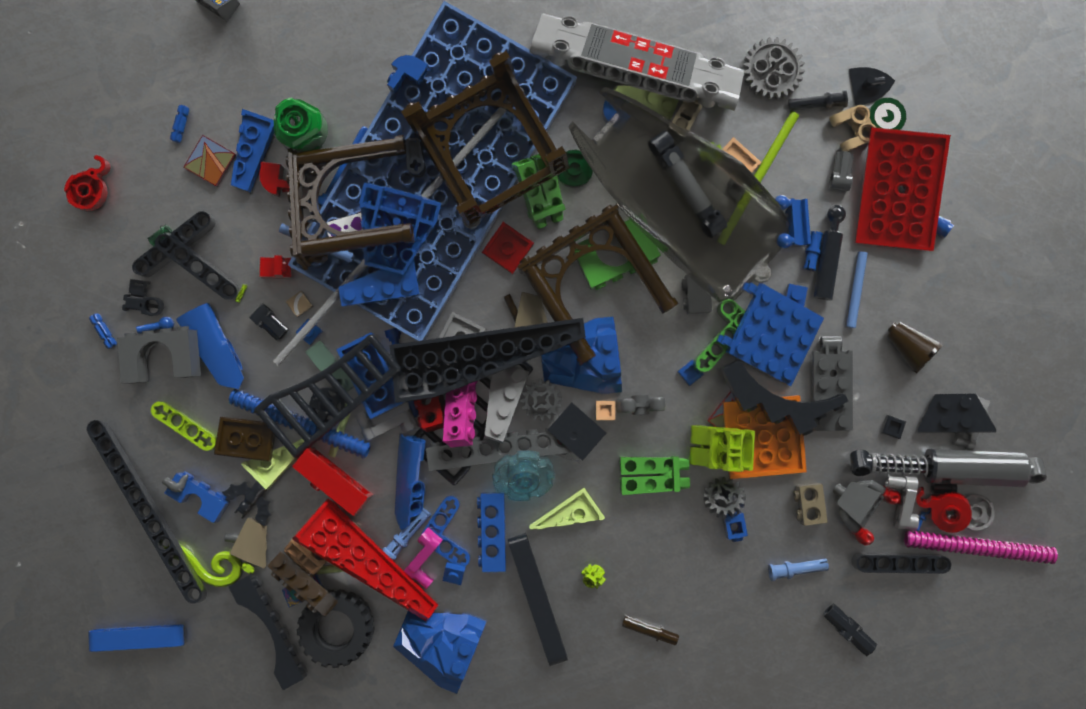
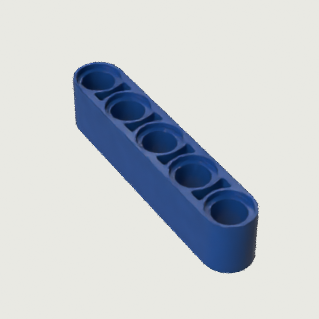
M183 624L88 631L90 652L177 647L185 644Z

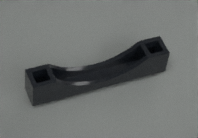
M253 573L230 585L229 589L236 603L255 613L268 628L276 652L274 675L282 690H285L303 680L307 676V668L297 657L298 651L295 645H291L286 628H282L279 622V614L276 610L273 611L270 605V597L267 593L263 592L261 580Z

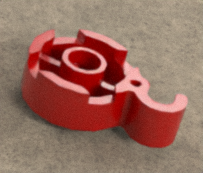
M95 155L94 159L101 162L100 168H89L87 171L71 175L64 187L67 201L80 210H97L105 203L108 195L107 186L102 177L110 172L111 166L109 161L98 155ZM84 189H89L88 194L85 195L83 193Z
M919 487L917 489L916 502L920 507L931 508L932 520L940 530L948 533H957L964 530L970 524L972 510L968 499L964 495L951 491L952 493L932 494L929 498L924 499L922 498L924 487ZM955 510V514L950 515L947 512Z

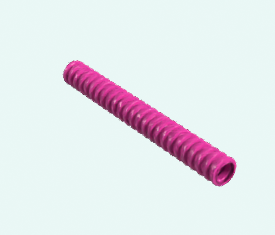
M910 530L905 533L904 543L907 548L912 546V548L918 547V549L924 548L925 550L936 549V551L942 550L943 552L948 551L950 553L960 552L967 555H984L985 557L1026 560L1027 562H1043L1045 564H1055L1058 558L1056 548L1048 546H1032L1023 543L1014 544L1013 542L972 539L963 536L960 538L959 536H947L946 534L942 536L941 534L936 535L935 533L930 534L928 532L924 534L923 532L918 533L917 531L912 532Z

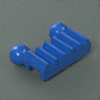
M784 195L777 196L774 200V207L780 211L786 209L785 214H788V217L785 219L788 222L786 229H789L788 233L778 236L777 245L783 249L790 246L810 245L808 199L795 200L794 198L788 199Z

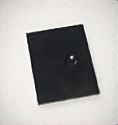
M572 402L548 428L551 434L582 461L607 434Z

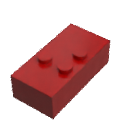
M315 447L307 448L292 466L311 482L310 486L313 489L323 491L352 516L358 514L373 496L371 492Z

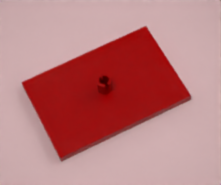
M871 127L855 243L934 251L951 135ZM900 186H902L904 189L902 193L898 191V188Z

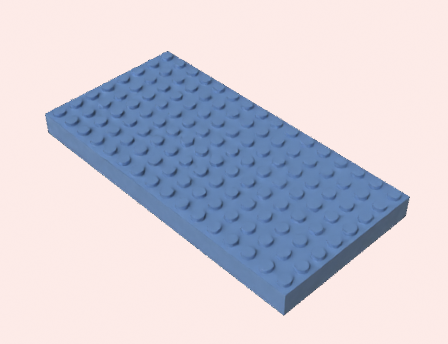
M443 1L411 55L427 63L430 70L420 86L406 78L397 93L390 91L360 143L391 139L397 135H404L405 140L419 138L417 134L415 135L401 112L405 106L419 101L423 110L427 113L432 106L446 102L445 100L449 96L458 95L465 87L479 83V80L484 76L493 75L489 60L499 52L507 51L516 80L524 90V94L547 132L575 86L577 77L542 56L531 54L528 48ZM499 88L492 91L491 99L493 101H497L501 97L502 92ZM487 94L483 98L481 97L480 100H486ZM481 106L465 113L456 122L449 140L452 160L499 107ZM507 110L456 168L479 206L516 185L518 178L511 163L525 158L530 159L537 150L521 122ZM451 114L450 117L446 118L448 120H451L454 118V114ZM437 122L435 124V129L439 131H445L448 128L445 122ZM436 135L437 139L440 137V142L445 140V136ZM422 142L421 146L426 173L421 178H414L410 175L407 169L406 154L348 163L321 207V217L327 223L361 213L359 201L364 182L421 196L440 173ZM416 164L415 168H413L414 171H418V164ZM445 182L429 197V199L442 204L437 223L414 257L419 295L357 305L417 341L427 339L503 209L501 207L480 219L478 227L469 229L464 225L462 217L456 209L458 205ZM313 222L307 234L313 235L317 233L320 224ZM325 231L322 238L328 237L327 231ZM363 248L347 250L354 254L351 263L328 254L327 261L321 263L311 262V267H308V270H304L297 263L294 256L291 258L288 266L335 292L364 260ZM368 266L357 279L380 269Z

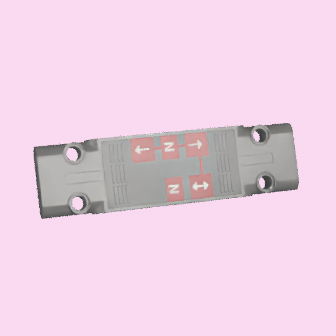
M542 13L530 47L531 54L547 58V55H550V61L555 65L561 66L568 61L569 67L573 70L685 102H693L698 97L699 104L707 108L713 107L715 102H717L719 107L735 111L744 76L743 69L726 65L720 58L713 57L708 60L699 52L587 21L580 24L572 16L559 18Z

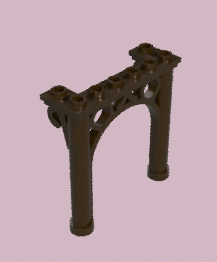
M397 135L391 139L299 153L296 150H292V148H288L286 165L289 168V174L286 175L288 185H290V191L287 192L288 201L291 209H288V216L291 220L289 234L292 238L290 253L304 270H308V267H311V262L321 263L327 261L328 254L402 242H405V244L414 243V231L411 223L343 232L330 227L322 219L318 206L321 185L331 171L346 163L406 154L404 135ZM307 175L317 176L312 183H305ZM302 187L306 190H309L308 194L304 198L302 195ZM303 209L309 210L311 215L304 218ZM310 223H319L320 227L317 233L313 235L307 234V227ZM325 231L333 235L332 237L322 238Z
M617 204L613 207L612 205L605 207L597 217L595 215L585 220L586 224L581 227L579 225L569 230L570 234L565 237L561 235L552 241L553 244L549 247L543 246L536 251L537 254L533 257L527 256L519 261L518 270L520 274L527 277L554 322L572 319L560 295L561 281L565 272L577 259L596 251H611L626 258L633 266L662 314L679 304L676 298L671 296L620 216ZM604 230L609 234V239L605 245L596 244L593 241V235L598 233V231ZM589 234L591 247H588L587 244L579 245L576 243L577 240ZM613 235H615L623 249L610 245ZM569 246L570 252L566 257L568 261L564 263V259L555 254ZM552 260H558L562 266L558 274H549L545 270L546 264ZM546 278L557 279L555 293ZM585 338L569 344L580 366L596 356Z

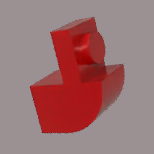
M261 162L260 181L262 186L276 197H280L281 190L282 193L287 194L290 191V185H288L287 180H283L284 167L281 164Z
M274 255V258L260 257V277L269 279L291 278V267L288 266L291 258H283L282 255Z

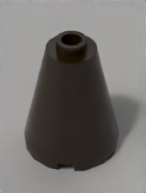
M894 322L887 330L889 332V339L916 374L943 346L940 342L902 322L898 324Z

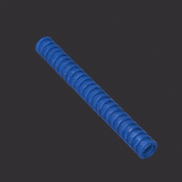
M239 389L232 390L228 399L230 405L240 406V409L245 408V411H250L252 414L256 413L255 407L262 402L259 397L255 398L254 395L250 396L249 393L244 394V391L239 392ZM270 404L265 409V412L275 423L278 422L279 425L284 424V427L289 426V429H293L274 405ZM290 411L309 435L312 436L319 430L310 421V418L305 419L303 415L299 416L298 413L293 414V411ZM331 429L318 440H322L323 443L328 442V445L333 444L335 448L338 446L340 450L344 449L345 452L350 451V454L355 453L357 457L360 455L362 459L367 457L371 447L369 442L359 441V438L354 439V436L349 437L347 433L337 432V429Z

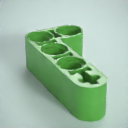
M728 299L718 305L717 312L727 324L694 359L693 368L695 371L701 373L709 371L726 353L728 347L716 340L719 334L724 336L726 331H730L734 336L739 326L737 319L738 317H743L745 310L733 300ZM724 304L731 306L730 314L724 312ZM713 345H717L720 348L718 355L712 353L711 348ZM707 357H710L711 359H708L705 362L706 367L700 368V361L705 360Z

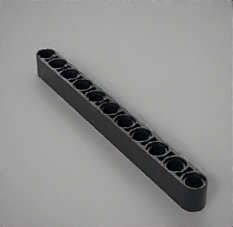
M90 421L86 429L89 437L183 597L192 604L204 601L207 596L206 588L111 427L103 421ZM101 425V432L97 434L96 427ZM110 441L111 447L109 450H106L105 444ZM119 457L121 459V463L119 466L116 467L115 459ZM127 473L130 474V481L128 483L124 481ZM136 490H139L140 497L136 500L134 498V492ZM146 506L150 508V513L147 516L143 513ZM156 522L160 526V529L157 533L153 530V526ZM165 539H168L170 543L167 549L163 547ZM175 555L179 557V564L177 566L172 562ZM185 572L189 574V581L187 583L182 579ZM194 589H197L199 591V597L197 600L194 599L192 596V592Z

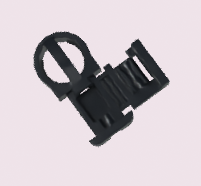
M130 279L128 293L131 294L124 295L123 300L126 303L122 305V310H140L141 314L158 316L164 310V303L157 297H144L146 296L144 289L151 281ZM150 300H155L157 304H149ZM148 307L157 308L158 310L156 313H151Z

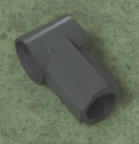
M846 151L836 153L834 171L830 177L829 188L850 191L853 180L851 170L854 154Z

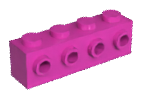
M478 381L446 393L443 442L451 448L473 445L475 437L473 427L474 420L476 419L475 402L477 400L475 390Z

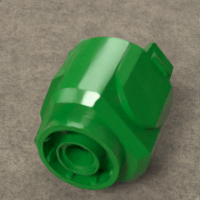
M291 97L284 99L275 107L274 134L276 139L287 150L292 148V150H296L299 153L323 148L322 145L328 135V125L318 108L301 99ZM291 119L295 121V126L290 124Z

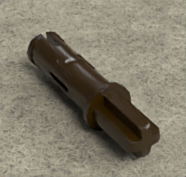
M628 616L624 617L622 627L655 638L657 642L660 640L677 645L679 640L678 634L667 631L662 626L659 628Z

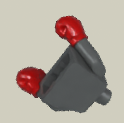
M860 480L857 483L852 481L847 488L838 483L833 489V493L840 497L837 505L840 507L838 512L843 523L852 531L856 540L864 546L871 545L874 542L873 534L864 527L882 500L888 504L897 505L902 499L901 493L897 489L882 486L872 480Z

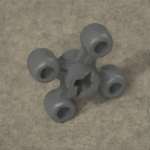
M648 395L631 396V399L616 400L617 413L632 412V415L649 414V411L665 410L664 397L649 398Z

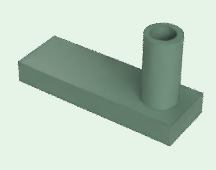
M321 340L305 352L320 371L325 370L338 361ZM342 368L332 374L346 392L354 388L351 379Z

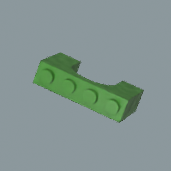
M642 214L625 221V224L652 265L657 263V259L661 254ZM589 238L577 243L579 245L587 244L588 247H591ZM596 252L588 253L577 259L590 290L595 288L597 291L605 287V283L610 280L613 283L624 278L623 274L630 272V275L636 273L629 261L621 266H609L599 259Z

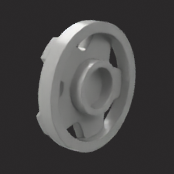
M979 494L966 496L972 510V519L966 528L971 530L987 528L992 523L995 515L992 502L987 497ZM975 497H979L983 501L978 502ZM988 508H990V516L986 513ZM978 522L984 523V525L976 527Z

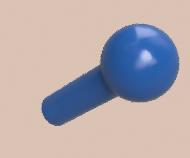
M162 317L159 322L137 326V333L141 334L142 331H155L167 328L173 329L174 321L170 317Z

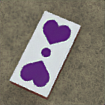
M361 213L327 222L330 227L338 231L352 232L363 230V227H361Z

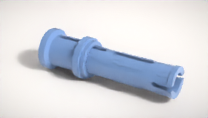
M423 507L422 512L410 521V526L402 530L400 534H395L390 544L382 550L391 559L396 560L398 553L408 546L409 539L431 516V513Z
M826 558L793 564L787 561L780 565L769 564L768 572L770 580L773 582L780 578L791 579L793 575L828 571L829 564L826 563Z

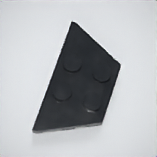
M976 393L935 394L918 428V433H996V428Z

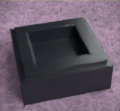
M886 415L881 433L901 439L906 421Z

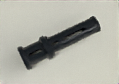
M842 90L840 93L826 92L822 96L788 99L789 111L819 107L831 109L836 106H848L846 90Z

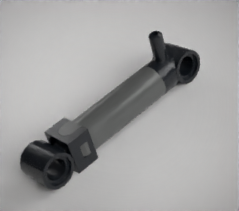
M662 131L649 140L647 143L650 151L654 156L658 157L656 160L663 170L666 169L701 222L700 226L705 235L713 238L727 228L725 218L719 210H715L682 159L685 156L679 147L675 146L672 136L667 131Z

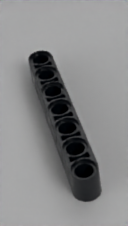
M524 533L509 538V547L549 666L567 661L566 650L527 534Z

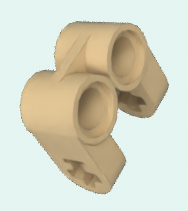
M857 105L829 118L832 127L846 122L852 127L854 138L840 144L842 151L846 152L869 144V138H865L862 135V130L867 131L870 137L871 127L876 128L870 120L869 109L864 105ZM859 113L862 116V120H857L854 114Z

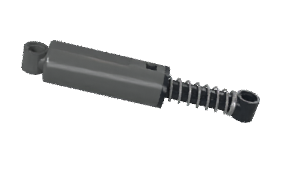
M927 449L925 455H921L919 458L916 455H913L911 458L909 455L902 457L900 454L896 457L893 454H890L888 457L885 454L879 456L877 453L869 455V452L866 450H856L850 454L852 474L855 476H866L874 474L876 471H878V474L886 472L887 475L889 472H893L894 475L897 472H901L902 475L909 473L910 476L912 473H916L917 476L923 473L927 483L1025 487L1028 483L1037 484L1047 479L1043 460L1039 457L1029 458L1025 453Z

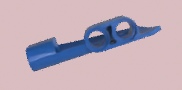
M210 303L200 305L178 317L176 321L180 327L189 326V330H197L199 356L217 383L221 386L240 389L244 380L241 372L243 370L242 365L230 340L225 337Z
M402 433L399 434L395 516L400 529L404 530L410 526L411 517L418 516L423 510L425 485L419 481L420 461L424 460L426 441L417 436H403Z

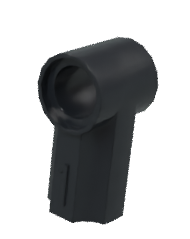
M262 303L249 318L260 328L266 330L276 341H279L287 334L289 329L274 316L275 313L269 307Z

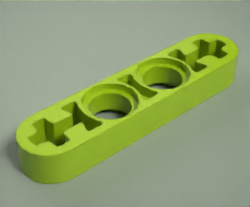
M155 402L152 405L151 414L156 419L202 450L209 451L215 449L217 437L166 402ZM164 406L163 411L170 414L168 416L163 413L158 414L159 410L157 407ZM175 415L181 417V424L179 426L172 424V418ZM190 426H195L197 429V434L194 437L188 435V428ZM202 432H204V434L202 435L203 438H211L210 442L212 443V445L205 446L206 442L203 439H199L197 441V439L201 436Z

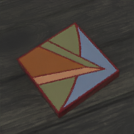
M202 135L183 168L218 187L234 161L236 154Z

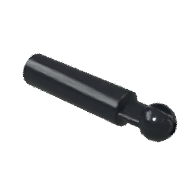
M840 205L832 206L827 212V217L831 224L830 229L824 231L813 295V298L820 300H833L843 234L838 229L839 223L846 217V211Z

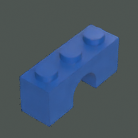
M188 472L176 473L172 479L176 483L184 475L188 474L183 491L175 493L167 488L164 494L179 503L186 502L191 494L198 495L202 504L197 514L212 523L219 522L230 504V501L226 499L227 497L219 491L215 493L210 490L211 486L207 483L197 482L194 480V476Z

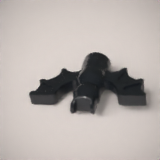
M246 481L241 485L230 484V487L222 492L230 500L235 499L239 495H244V501L239 504L234 513L239 511L243 519L251 511L252 506L257 505L258 510L255 519L263 526L267 525V519L272 515L268 509L271 501L263 498L267 490L258 481L254 483L252 488L247 485Z

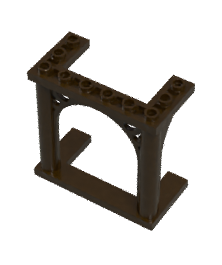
M507 51L496 53L489 60L493 75L484 76L479 80V83L465 87L460 94L449 96L445 100L446 102L432 106L427 113H425L419 101L406 105L404 110L401 111L415 135L419 136L458 205L456 209L467 226L472 225L569 169L567 154L563 146L558 149L555 147L517 82L512 61ZM499 88L502 92L499 100L493 101L491 99L492 91ZM487 94V99L481 101L480 98ZM506 95H508L509 97L507 98V100L510 101L509 104L503 103L506 99ZM481 106H496L508 110L517 117L545 163L546 168L478 206L451 158L449 140L454 125L465 113ZM451 114H454V118H453V119L448 120V119L446 118V117H450ZM437 122H445L448 128L445 131H439L435 129V124ZM436 135L445 136V140L440 142V137L437 139Z

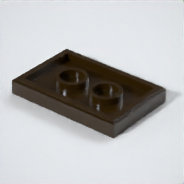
M220 417L214 455L271 462L275 435L261 421Z

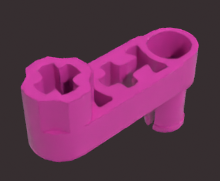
M427 528L417 541L424 547L404 570L411 579H415L425 589L430 586L434 579L421 570V565L443 540L430 528Z

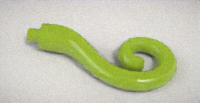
M180 545L200 580L214 587H227L234 584L242 574L241 561L238 557L229 554L230 552L223 551L213 556L211 568L216 574L221 575L225 572V569L220 566L221 560H228L232 564V571L228 576L217 577L207 572L189 549ZM175 555L173 559L179 560V557Z

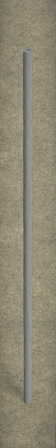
M507 99L504 102V104L510 103V101H508ZM499 107L453 159L456 167L507 111L506 109ZM440 174L421 196L429 199L444 182ZM364 260L340 286L356 280L368 267V265H365ZM339 288L273 360L276 365L280 366L340 298Z

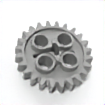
M769 37L766 43L762 39L759 45L755 43L753 49H749L747 53L750 56H745L744 58L748 63H744L742 67L747 69L744 71V76H748L745 83L751 82L749 89L755 87V95L760 91L762 92L761 98L767 94L769 100L772 99L773 95L779 100L781 94L785 98L788 92L792 94L795 91L794 88L799 87L800 84L798 82L803 80L801 74L805 72L800 67L805 62L799 61L803 55H796L798 48L791 49L792 42L787 46L785 45L786 39L779 43L778 37H776L774 42ZM771 52L777 53L779 58L774 59L771 56ZM783 58L787 59L785 62L780 64L776 70H773L771 73H769L767 77H765L764 79L760 78L761 76L766 74L770 68L776 66ZM756 64H762L764 70H758ZM783 67H788L791 73H785ZM768 79H774L776 81V85H771L768 82Z

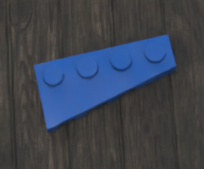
M414 259L403 275L380 269L338 287L341 306L346 307L419 295Z

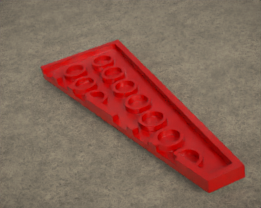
M329 498L322 503L292 538L301 546L424 621L428 620L438 607V604Z

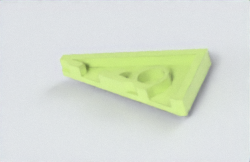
M616 86L613 89L617 94L667 120L672 118L679 101L675 98L632 86Z
M301 439L293 443V445L298 448L305 441ZM283 446L273 450L271 462L249 460L242 462L241 465L266 490H269L297 458H294Z
M583 487L530 524L529 527L531 530L604 520L605 517Z

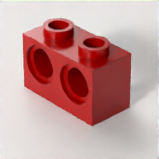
M443 395L432 398L428 405L425 404L426 399L414 400L415 408L419 412L417 420L420 428L426 432L444 428L445 402ZM435 415V420L429 423L430 417Z

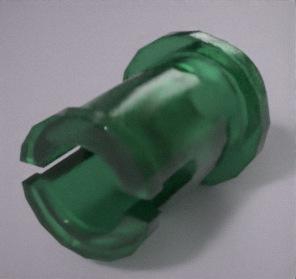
M167 224L161 225L160 229L147 239L154 246L157 236L173 231Z

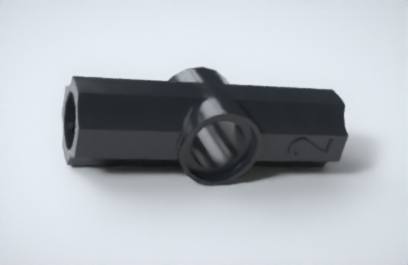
M833 603L828 606L822 616L837 629L841 636L856 646L866 657L872 654L878 644L863 631V628L855 620L848 617L837 605Z

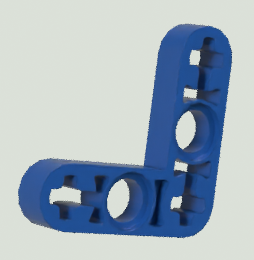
M448 496L442 501L422 533L427 528H430L443 539L441 543L448 542L451 545V550L447 553L441 551V543L434 551L453 564L466 566L470 561L469 552L442 534L460 506L457 497ZM453 499L455 501L454 505L456 506V508H451L448 511V513L451 514V516L449 517L446 513L440 511V509L443 508V510L445 511V509L448 506L446 501H451ZM442 515L445 517L446 522L443 526H438L435 523L436 516ZM455 547L458 549L456 551L457 554H465L466 562L462 561L459 563L458 557L453 555V558L449 557Z

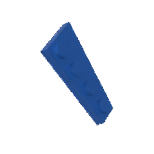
M242 109L241 115L243 118L242 124L239 126L240 138L236 146L237 157L236 161H234L231 186L251 193L261 168V162L265 158L274 135V120Z

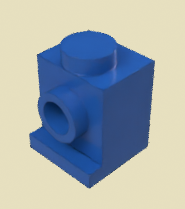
M735 512L733 518L730 514H727L726 519L722 515L727 539H731L732 542L742 541L743 537L748 536L744 513L741 512L739 514ZM734 523L737 524L736 530L731 529V525Z

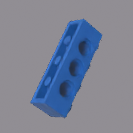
M481 493V497H477V509H481V517L477 519L478 528H481V536H478V548H482V555H478V566L482 567V572H506L505 493ZM489 507L494 508L497 512L496 516L488 517L486 509ZM488 527H494L497 530V534L494 537L487 535L486 529ZM488 547H495L497 554L495 556L488 555L486 551Z

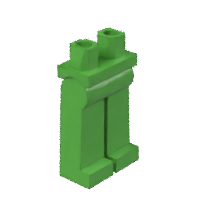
M539 154L531 156L530 159L525 158L511 163L519 183L546 168ZM557 176L523 195L528 210L527 215L533 220L535 227L538 229L547 226L545 217L549 215L552 222L563 220L562 211L566 209L565 205L562 204Z
M619 456L621 475L658 474L654 476H620L621 495L668 491L680 492V489L690 488V477H680L679 471L689 470V459L679 458L678 456Z

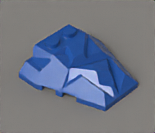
M364 182L359 201L362 216L361 227H363V230L411 223L414 231V243L405 244V242L363 248L365 265L403 275L437 223L442 203L416 194Z
M613 316L594 318L584 323L585 339L596 356L580 366L578 364L577 357L569 345L541 355L544 382L549 380V383L552 384L555 383L599 394L622 392L618 342Z
M407 611L393 647L436 685L457 694L487 621L470 614L461 615L447 612L433 613L428 620L424 621L410 611Z

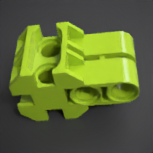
M691 425L690 443L701 444V446H690L689 464L705 466L709 469H723V471L753 470L755 431Z

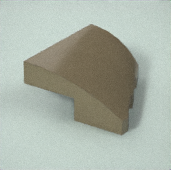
M522 292L515 327L548 323L543 303L539 296Z
M251 517L247 518L229 554L265 569L267 566V525L263 526L257 520Z

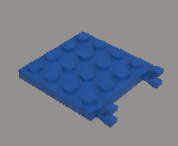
M745 282L742 290L752 294L753 297L733 338L719 334L716 341L728 347L726 353L788 386H792L824 317L763 283H759L756 286L753 283Z

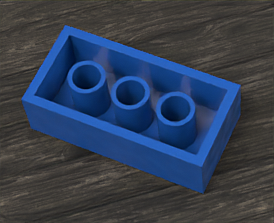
M371 332L336 349L340 358L356 347L368 335L373 334L375 336V334ZM371 344L363 350V353L382 375L391 369ZM357 357L348 362L349 366L367 387L376 381ZM392 377L367 398L363 405L369 418L375 419L407 402L395 403ZM353 383L358 395H360L362 392Z

